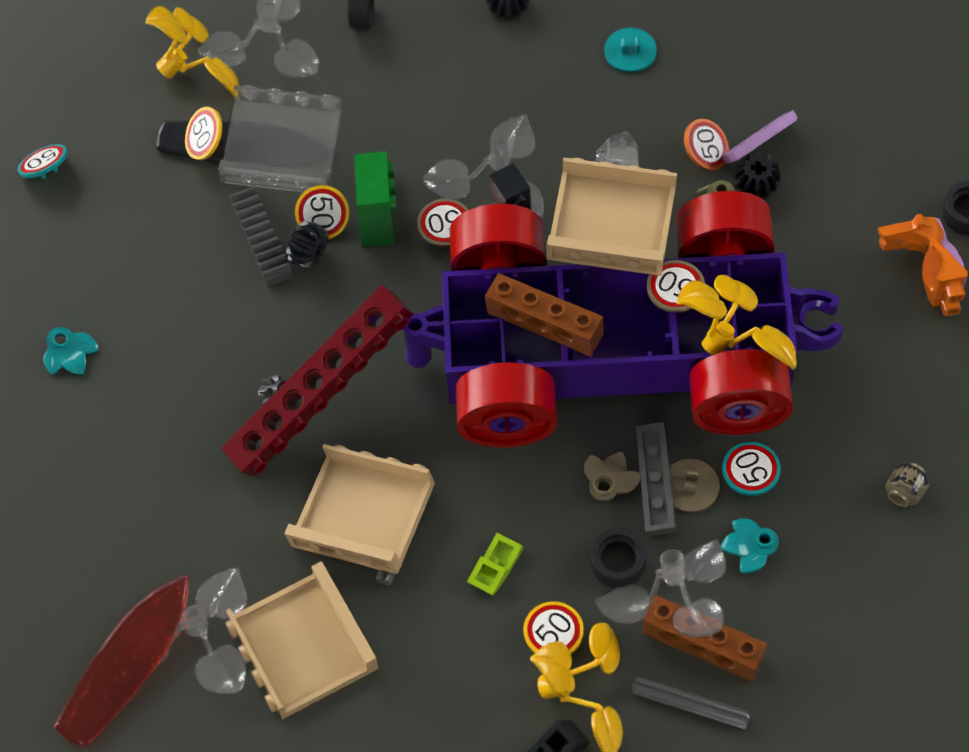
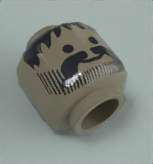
M916 463L899 464L885 484L886 491L888 492L887 496L894 504L900 507L918 504L929 487V479L925 475V470Z

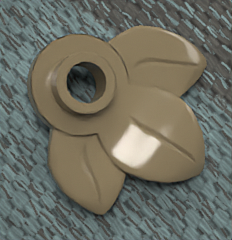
M621 451L610 455L603 462L598 457L590 455L584 465V473L590 481V494L599 501H609L617 494L630 493L641 481L639 472L627 471L626 458ZM607 486L609 489L607 491H601L599 490V487Z

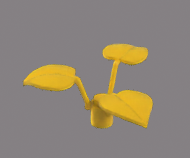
M155 7L149 13L145 23L158 28L174 40L167 53L156 63L160 73L171 79L179 70L184 73L190 68L205 63L208 71L226 87L236 100L239 96L238 78L235 72L217 57L213 59L204 57L186 65L187 55L182 49L192 37L202 44L208 40V32L204 25L182 8L178 7L171 13L165 7Z
M719 275L714 280L716 291L700 281H690L682 288L677 298V304L689 306L702 314L714 318L707 336L702 341V346L711 355L722 353L728 346L733 349L737 343L752 335L754 341L761 348L778 358L791 369H795L797 364L795 346L788 336L776 328L768 325L763 326L762 329L753 327L734 339L735 329L729 324V321L738 305L747 311H753L758 305V298L749 286L727 275ZM718 293L724 299L733 302L728 314L724 302L719 300ZM725 317V319H724L723 321H721L720 323H718V322H719V319H722V318Z
M602 622L595 624L589 635L590 650L595 657L593 662L570 670L572 664L571 654L566 645L560 641L544 645L530 659L542 673L538 679V690L542 698L560 697L562 703L571 702L594 708L596 712L592 714V729L601 752H618L622 742L623 728L615 709L611 706L603 709L601 704L569 696L570 692H573L575 688L573 675L600 665L604 674H610L619 665L620 646L618 639L609 624Z

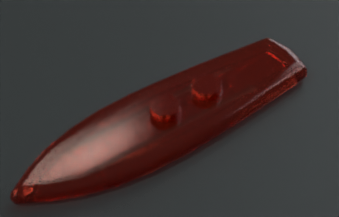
M185 574L171 580L149 593L121 619L107 637L54 724L57 731L66 740L78 746L87 747L155 669L168 650L183 618L189 592V575Z

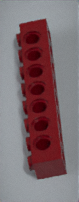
M381 284L221 449L241 472L253 477L263 472L268 466V462L276 454L285 450L292 437L302 432L307 427L308 421L315 414L323 411L327 407L328 401L336 393L346 388L348 381L368 365V360L376 352L383 350L387 346L389 339L396 332L401 331L407 326L409 319L414 314L393 291ZM383 316V322L380 326L376 327L377 320ZM363 337L362 344L356 348L357 340ZM342 357V364L336 368V362ZM322 378L321 386L316 389L317 381ZM302 398L301 406L296 409L297 401ZM282 418V424L276 430V424ZM262 439L260 448L256 450L257 442Z

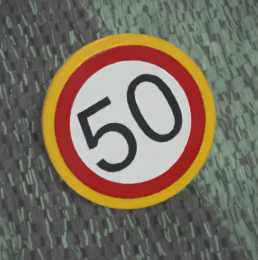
M211 107L200 108L189 121L185 135V145L188 154L194 159H207L213 154L219 144L222 133V121L217 110Z
M317 185L307 189L301 194L295 207V218L298 225L303 221L316 223L327 230L328 239L337 236L344 230L350 215L349 205L344 195L339 190L327 185Z
M554 601L542 603L531 610L525 619L523 631L525 641L534 653L548 643L560 641L566 645L570 654H572L581 644L584 627L582 619L575 609L565 603Z

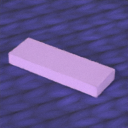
M793 110L781 115L721 157L726 164L739 160L797 121V115Z

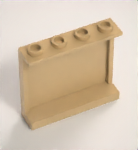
M563 158V172L551 234L548 235L547 260L661 276L676 190L677 173L664 169H644L634 165L622 166L610 162L586 161L582 158Z
M323 444L322 448L326 458L297 525L288 524L284 533L291 547L398 575L435 485L430 470L420 464H413V466L404 464L392 457L384 459L376 457L367 451L359 453L351 451L342 445L330 446Z
M322 561L311 566L312 575L234 615L230 608L226 610L229 621L225 624L233 639L237 636L239 637L242 645L238 649L246 663L251 661L254 665L255 670L251 671L258 687L265 686L269 694L264 697L272 713L278 710L282 719L379 669L372 649Z

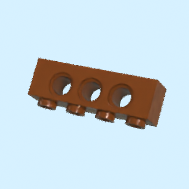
M499 273L485 295L488 314L590 357L604 334L603 316Z
M655 595L643 620V634L751 682L754 681L765 657L767 643L658 595Z

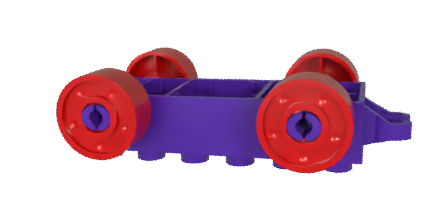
M720 191L696 197L685 203L675 215L678 258L664 259V262L680 260L694 265L702 273L705 284L715 291L714 280L716 277L727 275L749 286L758 298V305L753 311H747L738 305L729 321V324L735 329L734 339L753 327L762 329L763 326L768 325L778 329L790 338L795 346L796 358L797 350L821 351L832 348L841 341L843 327L839 323H833L821 330L811 329L805 324L804 316L813 310H820L828 315L836 314L839 298L825 290L797 289L789 286L785 252L774 253L775 246L770 207L763 199L746 192ZM490 204L465 211L454 219L449 230L451 271L442 272L443 304L420 314L413 313L414 315L403 329L406 348L405 357L410 366L424 368L429 364L432 359L431 347L445 351L449 404H456L458 432L466 440L482 446L499 448L518 447L532 444L548 437L557 427L556 399L690 391L694 422L704 430L725 435L752 434L771 429L786 421L793 412L791 386L794 370L761 348L754 341L752 335L737 343L733 349L728 346L724 352L711 355L703 348L702 341L707 336L714 318L702 314L693 308L684 312H668L657 307L647 293L649 274L581 264L547 266L544 221L534 211L517 205ZM497 274H502L603 316L604 334L592 356L590 357L488 314L485 295ZM718 293L719 300L724 302L728 314L733 302L724 299ZM725 317L722 318V319H719V322H718V323H720L721 321H723V320L725 319Z

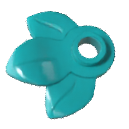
M56 327L47 335L48 349L44 354L43 361L51 375L57 373L63 367L70 373L82 376L86 369V355L97 352L99 348L95 340L84 332L72 333L65 327ZM58 336H63L66 341L58 344L55 339Z
M742 518L732 521L734 532L726 536L720 549L741 557V573L746 574L760 570L765 566L767 556L775 553L778 548L779 538L777 534L769 528H760L757 523L750 519ZM766 538L769 540V543L763 544L759 539Z

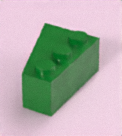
M387 151L354 154L356 201L362 247L394 245L392 212H397L396 197L391 196L396 195L393 162H388Z

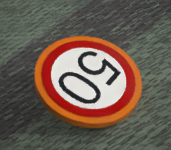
M702 118L691 122L684 134V145L690 159L703 170L715 171L725 165V161L721 156L729 151V144L724 132L717 124L708 119Z

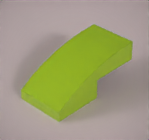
M496 533L484 557L481 556L467 582L494 596L510 573L524 547Z

